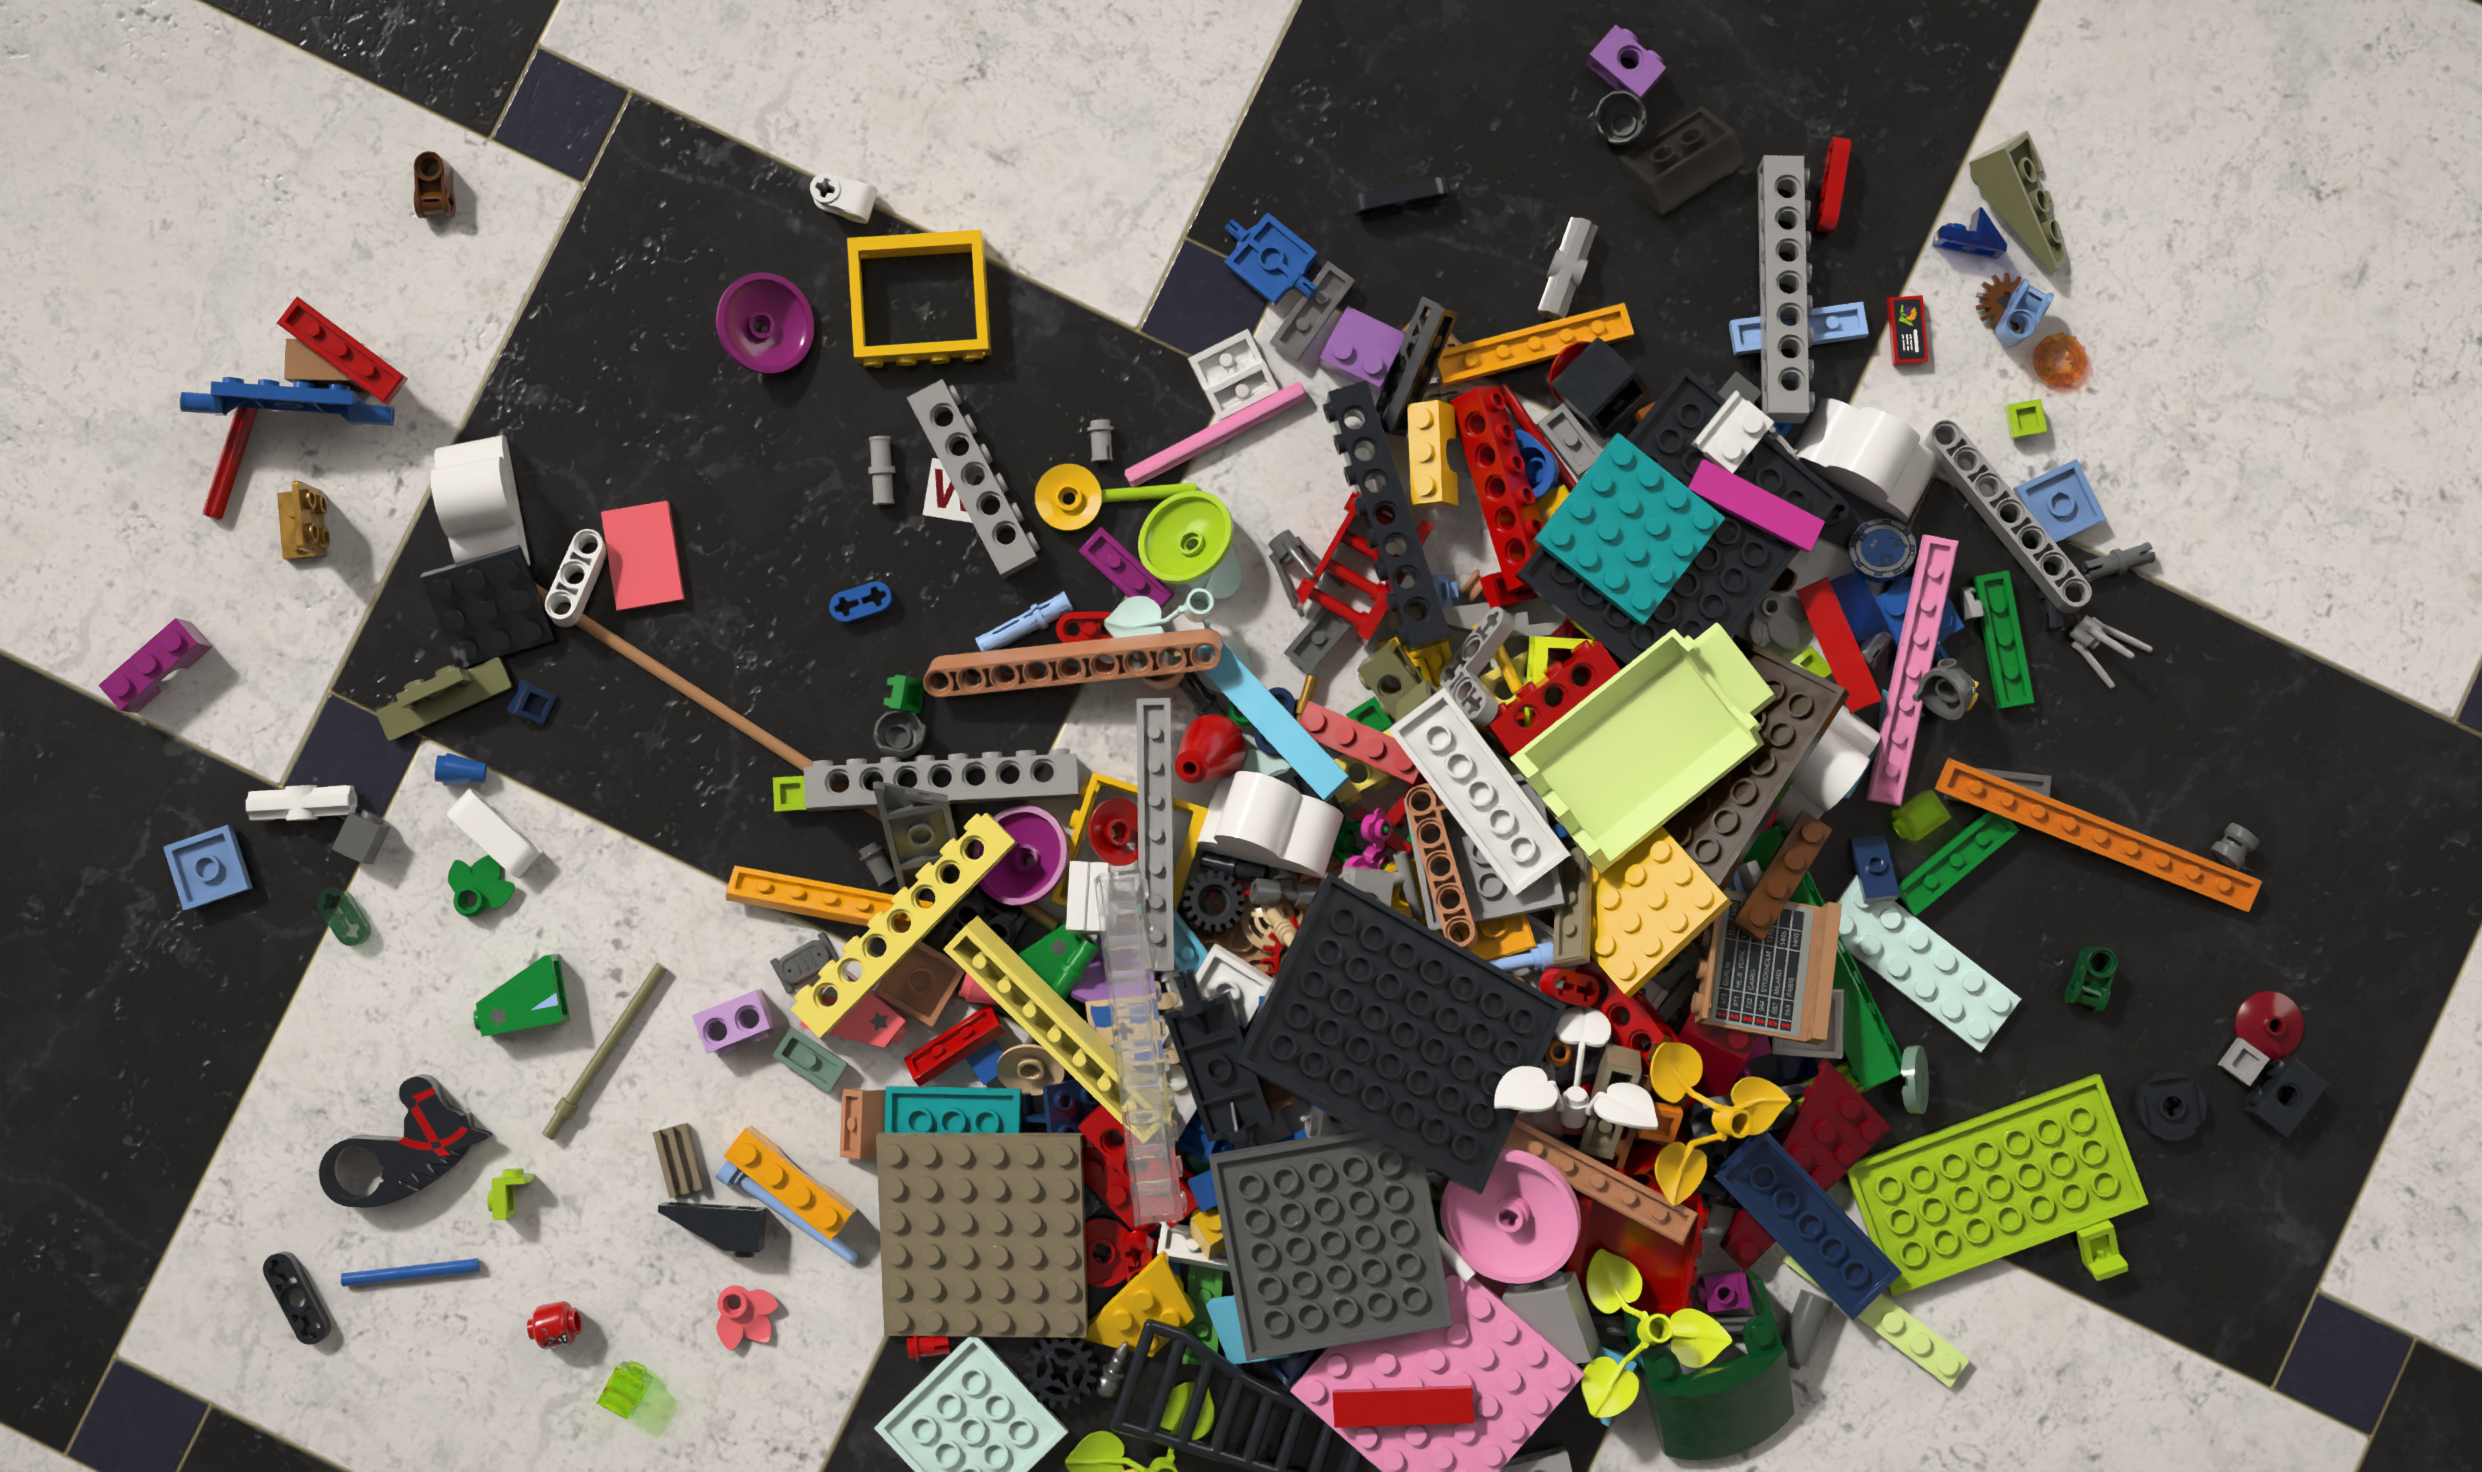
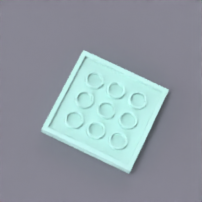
M967 1337L874 1428L915 1472H1028L1068 1433V1428L1043 1402L1039 1403L1037 1401L1038 1397L1034 1392L1029 1393V1387L982 1337Z

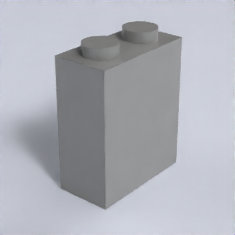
M1556 1271L1539 1281L1522 1284L1510 1283L1502 1297L1507 1305L1575 1364L1593 1361L1600 1341L1575 1271L1565 1273Z

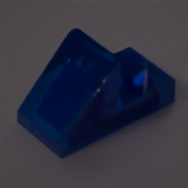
M1979 207L1972 214L1969 230H1966V226L1958 223L1942 225L1934 233L1932 243L1933 247L1992 259H1998L2007 250V243L1982 207Z

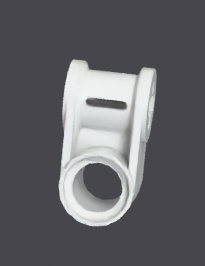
M827 173L817 175L810 183L812 197L819 209L843 216L854 222L868 223L878 192L876 188L863 182L850 181ZM828 188L832 189L833 194L827 193L826 197H822L820 191L826 192Z

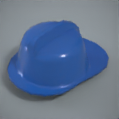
M1514 429L1515 439L1520 455L1525 463V471L1531 489L1535 494V499L1539 498L1551 488L1559 486V463L1555 456L1532 435L1523 430Z

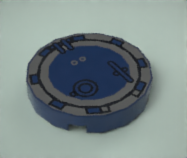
M1877 518L1862 523L1853 532L1848 544V556L1854 571L1862 578L1875 583H1886V581L1893 579L1896 581L1903 578L1912 569L1917 555L1916 540L1910 529L1901 522L1889 518Z

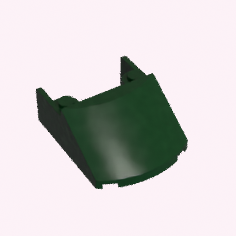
M1751 1269L1747 1271L1742 1270L1746 1273L1748 1292L1756 1315L1748 1319L1742 1330L1747 1355L1686 1375L1682 1373L1677 1356L1667 1348L1661 1347L1649 1351L1644 1349L1634 1358L1659 1442L1666 1456L1684 1460H1711L1731 1456L1765 1441L1779 1431L1795 1414L1787 1351L1782 1345L1763 1280ZM1622 1309L1620 1313L1633 1351L1641 1343L1637 1334L1639 1323L1633 1315Z

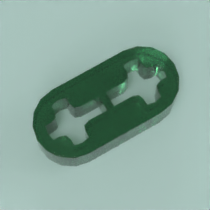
M327 888L323 890L317 899V906L336 938L346 946H358L365 943L371 934V927L352 895L343 888ZM331 895L333 897H341L342 900L338 905L343 914L337 908H329V904L332 902ZM345 919L351 925H359L360 929L356 931L357 938L355 936H347L346 933L350 930V927Z

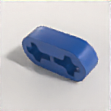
M878 581L851 588L833 596L829 604L830 613L839 622L852 623L887 611L892 606L893 593L888 586ZM874 589H878L881 593H886V597L881 599L882 605L877 606L875 602L864 604L863 600L872 597ZM846 599L849 603L858 601V606L849 609L850 615L845 616L844 613L837 612V608L842 605L841 600Z

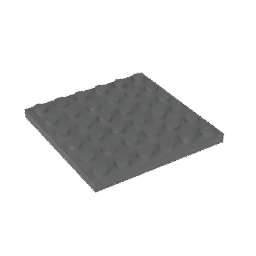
M1356 1129L1209 1154L1246 1361L1454 1326L1426 1168Z

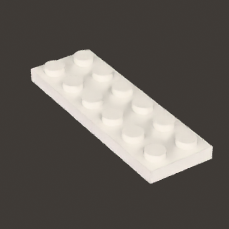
M1444 687L1388 728L1389 732L1514 896L1570 856L1569 851Z

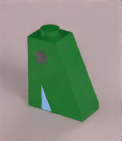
M1065 923L1019 953L1018 956L1051 986L1061 971V963L1063 960L1068 961L1080 943L1081 938L1085 935L1068 934Z
M559 954L541 957L476 1003L477 1010L473 1013V1020L476 1029L481 1032V1037L570 1020Z

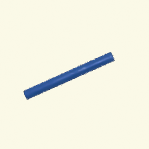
M478 1258L342 1273L341 1285L342 1287L479 1272L480 1261Z

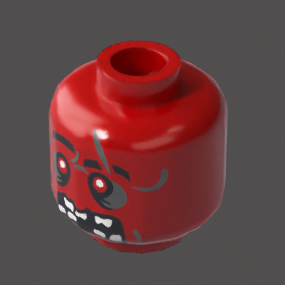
M566 1301L540 1305L534 1310L532 1319L527 1321L528 1336L530 1340L535 1339L537 1345L544 1350L571 1345L575 1341L576 1335L581 1333L580 1313L577 1308H572L571 1304Z

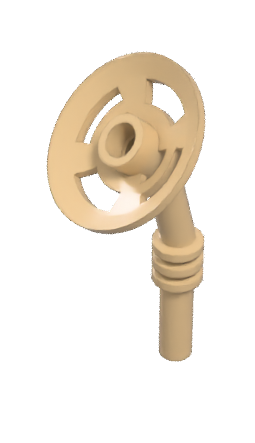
M1249 895L1243 905L1245 907L1244 912L1241 914V926L1247 939L1261 950L1263 945L1274 947L1275 943L1268 938L1269 933L1273 932L1283 945L1281 951L1288 950L1297 932V929L1289 920L1290 917L1294 916L1292 906L1288 902L1279 901L1275 906L1261 905L1258 909L1252 906L1253 903H1251ZM1281 904L1287 908L1289 916H1284L1280 908ZM1299 910L1300 916H1295L1298 925H1300L1302 917L1306 913L1305 910ZM1254 918L1256 928L1264 935L1263 939L1254 934L1250 927L1249 919ZM1259 918H1264L1268 926L1267 930L1261 926Z

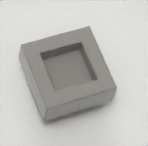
M2237 1037L2218 1063V1066L2243 1084L2251 1086L2270 1058L2242 1038Z

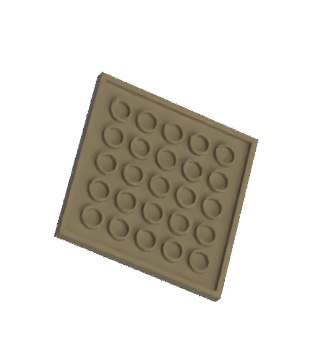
M879 1132L877 1134L884 1336L1087 1338L1089 1327L1082 1133Z

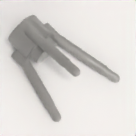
M2086 614L2069 634L2075 640L2071 646L2083 655L2099 677L2112 689L2115 687L2114 682L2086 647L2090 646L2094 649L2102 641L2129 659L2134 658L2133 652L2108 637L2107 633L2148 653L2152 652L2153 648Z

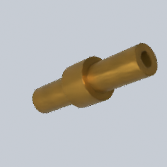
M1306 675L1300 699L1295 701L1294 718L1298 722L1308 701L1313 702L1319 677Z

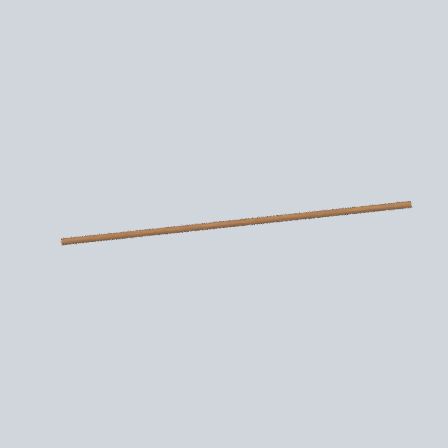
M536 584L545 605L549 592ZM566 602L561 603L556 607L555 612L559 615L566 614L571 606ZM583 613L581 614L580 619L575 625L803 772L804 767H812L813 761ZM838 777L832 782V790L836 793L844 792L849 784ZM878 808L863 809L882 822ZM953 864V865L951 866V867H953L954 869H956L957 871H959V869H958V867H957L956 865ZM1034 903L1021 906L1027 916L1052 932L1060 923L1059 919Z

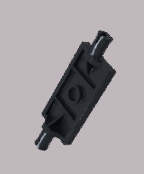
M1187 969V973H1184V971L1178 972L1173 975V979L1176 982L1183 1004L1168 1009L1163 1014L1208 1141L1213 1142L1225 1139L1230 1144L1233 1143L1235 1150L1255 1147L1252 1137L1255 1134L1254 1131L1273 1125L1276 1119L1262 1079L1233 1063L1246 1034L1231 991L1208 998L1203 997L1194 969Z

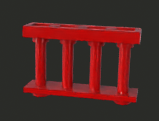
M1352 492L1344 506V510L1348 514L1314 572L1315 577L1310 580L1303 578L1295 593V596L1299 597L1296 607L1302 610L1308 599L1354 624L1353 628L1359 631L1355 640L1367 646L1388 609L1385 601V594L1389 593L1387 586L1381 582L1376 584L1331 559L1340 542L1378 562L1375 549L1369 550L1365 539L1348 531L1357 514L1354 499L1358 497L1356 493ZM1382 511L1375 514L1377 521L1381 524L1388 525L1393 522V518ZM1424 519L1421 520L1418 527L1415 526L1421 546L1424 545L1434 526ZM1327 571L1370 595V600L1375 602L1370 612L1362 611L1360 613L1315 588L1323 572ZM1401 574L1396 577L1399 586L1407 574Z

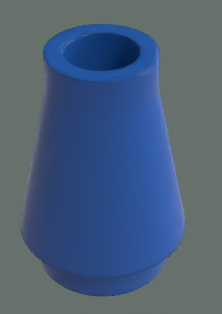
M446 753V756H437L435 782H441L443 786L476 782L485 783L487 763L473 761L450 753Z

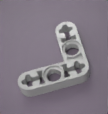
M1494 607L1486 613L1443 668L1439 682L1442 688L1444 687L1466 717L1480 727L1488 725L1495 718L1498 711V702L1478 678V674L1504 643L1515 625L1514 616L1500 607Z

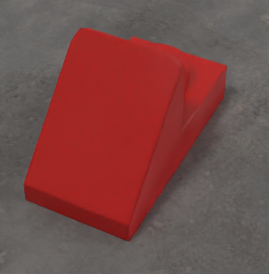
M1502 572L1492 573L1480 578L1484 596L1490 609L1500 607L1506 610L1539 598L1531 589L1508 592Z

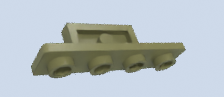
M496 657L469 670L459 667L455 668L454 665H450L436 671V677L424 682V679H418L404 686L405 691L396 694L397 702L376 711L386 738L389 741H394L511 689L513 685L502 659Z

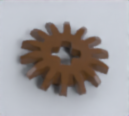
M2004 273L2003 282L1995 274L1991 276L1994 283L1993 286L1985 281L1981 284L1987 292L1976 294V298L1983 299L1984 302L1975 307L1976 310L1984 309L1986 312L1985 315L1980 317L1982 322L1988 318L1993 320L1989 327L1990 329L1994 330L2005 312L2003 311V305L1997 304V299L2003 298L2004 293L2009 294L2010 299L2021 281L2020 276H2017L2014 282L2010 283L2009 273ZM2010 322V324H2012L2014 328V331L2019 330V325L2017 323Z

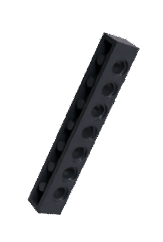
M1366 380L1329 391L1326 399L1327 403L1323 404L1324 414L1328 424L1334 423L1337 435H1333L1334 445L1338 455L1344 454L1347 466L1343 467L1345 479L1349 487L1354 485L1358 497L1354 499V506L1358 517L1365 518L1368 530L1364 531L1365 540L1369 550L1375 549L1378 562L1374 563L1376 574L1380 582L1385 581L1389 593L1385 594V601L1390 614L1396 613L1399 626L1395 627L1398 641L1401 646L1406 645L1408 653L1447 642L1451 634L1368 382ZM1348 417H1357L1362 422V427L1351 429L1347 427L1344 420ZM1359 448H1366L1370 450L1373 458L1368 461H1362L1356 457L1355 451ZM1371 479L1378 480L1382 484L1383 490L1378 493L1370 492L1366 488L1365 482ZM1380 511H1387L1392 515L1393 522L1388 525L1381 524L1377 521L1375 514ZM1392 542L1398 543L1403 547L1404 554L1398 557L1391 556L1386 550V545ZM1401 574H1407L1414 580V586L1404 589L1398 585L1396 577ZM1411 606H1418L1424 611L1425 618L1420 621H1414L1408 616L1407 609Z

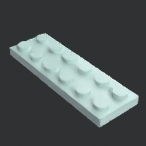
M1857 874L1835 901V903L1842 904L1839 932L1850 954L1971 1048L1981 1053L2021 998L1894 900L1864 904Z

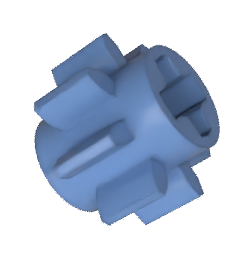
M1449 574L1432 575L1431 577L1441 607H1453L1452 600L1459 599L1460 597L1458 581L1450 582Z

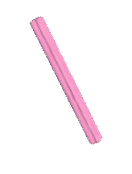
M1295 382L1124 471L1125 476L1132 487H1137L1306 400V391L1300 382Z

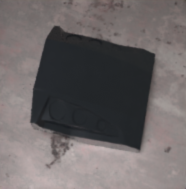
M977 884L955 906L935 946L940 949L942 947L945 948L969 922L978 916L1011 948L1028 916L1021 906H1010L1000 903L987 895L980 885Z

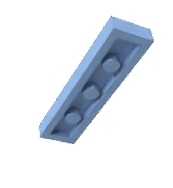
M1863 302L1814 308L1811 315H1807L1808 327L1813 329L1812 345L1866 338L1869 334ZM1760 316L1731 320L1729 330L1734 356L1761 352ZM1780 317L1783 324L1787 326L1795 325L1790 317Z

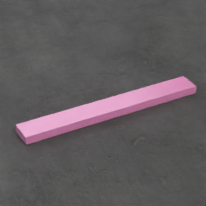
M1922 535L1881 724V738L1876 747L1865 798L1867 800L1901 806L1923 707V702L1921 700L1919 702L1913 701L1912 695L1917 691L1919 682L1924 674L1931 670L1959 541Z

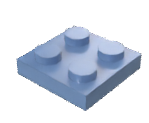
M2077 459L2013 488L2015 495L2055 543L2106 520Z
M225 825L163 847L183 911H190L253 889L233 825Z

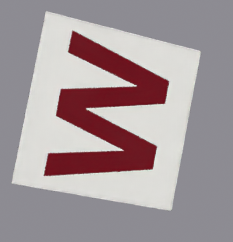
M932 458L923 515L973 523L940 460ZM981 470L972 471L967 478L968 484L973 486L981 484L985 477L984 472Z

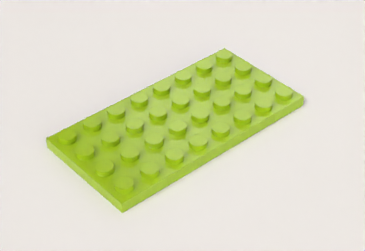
M2099 1074L2083 1078L1859 1159L1845 1173L1868 1237L1902 1272L1887 1287L1889 1295L1892 1297L2148 1205L2147 1198Z

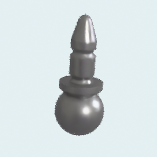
M1123 1342L1116 1349L1111 1362L1104 1364L1102 1372L1097 1375L1094 1388L1099 1396L1112 1398L1119 1393L1121 1381L1125 1377L1123 1366L1129 1355V1342Z

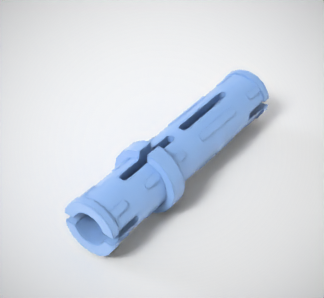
M1063 591L1061 594L1040 605H1037V603L1030 606L1031 609L1024 614L1009 620L988 633L976 637L975 640L981 652L999 650L1039 628L1044 630L1055 619L1074 611L1065 592Z

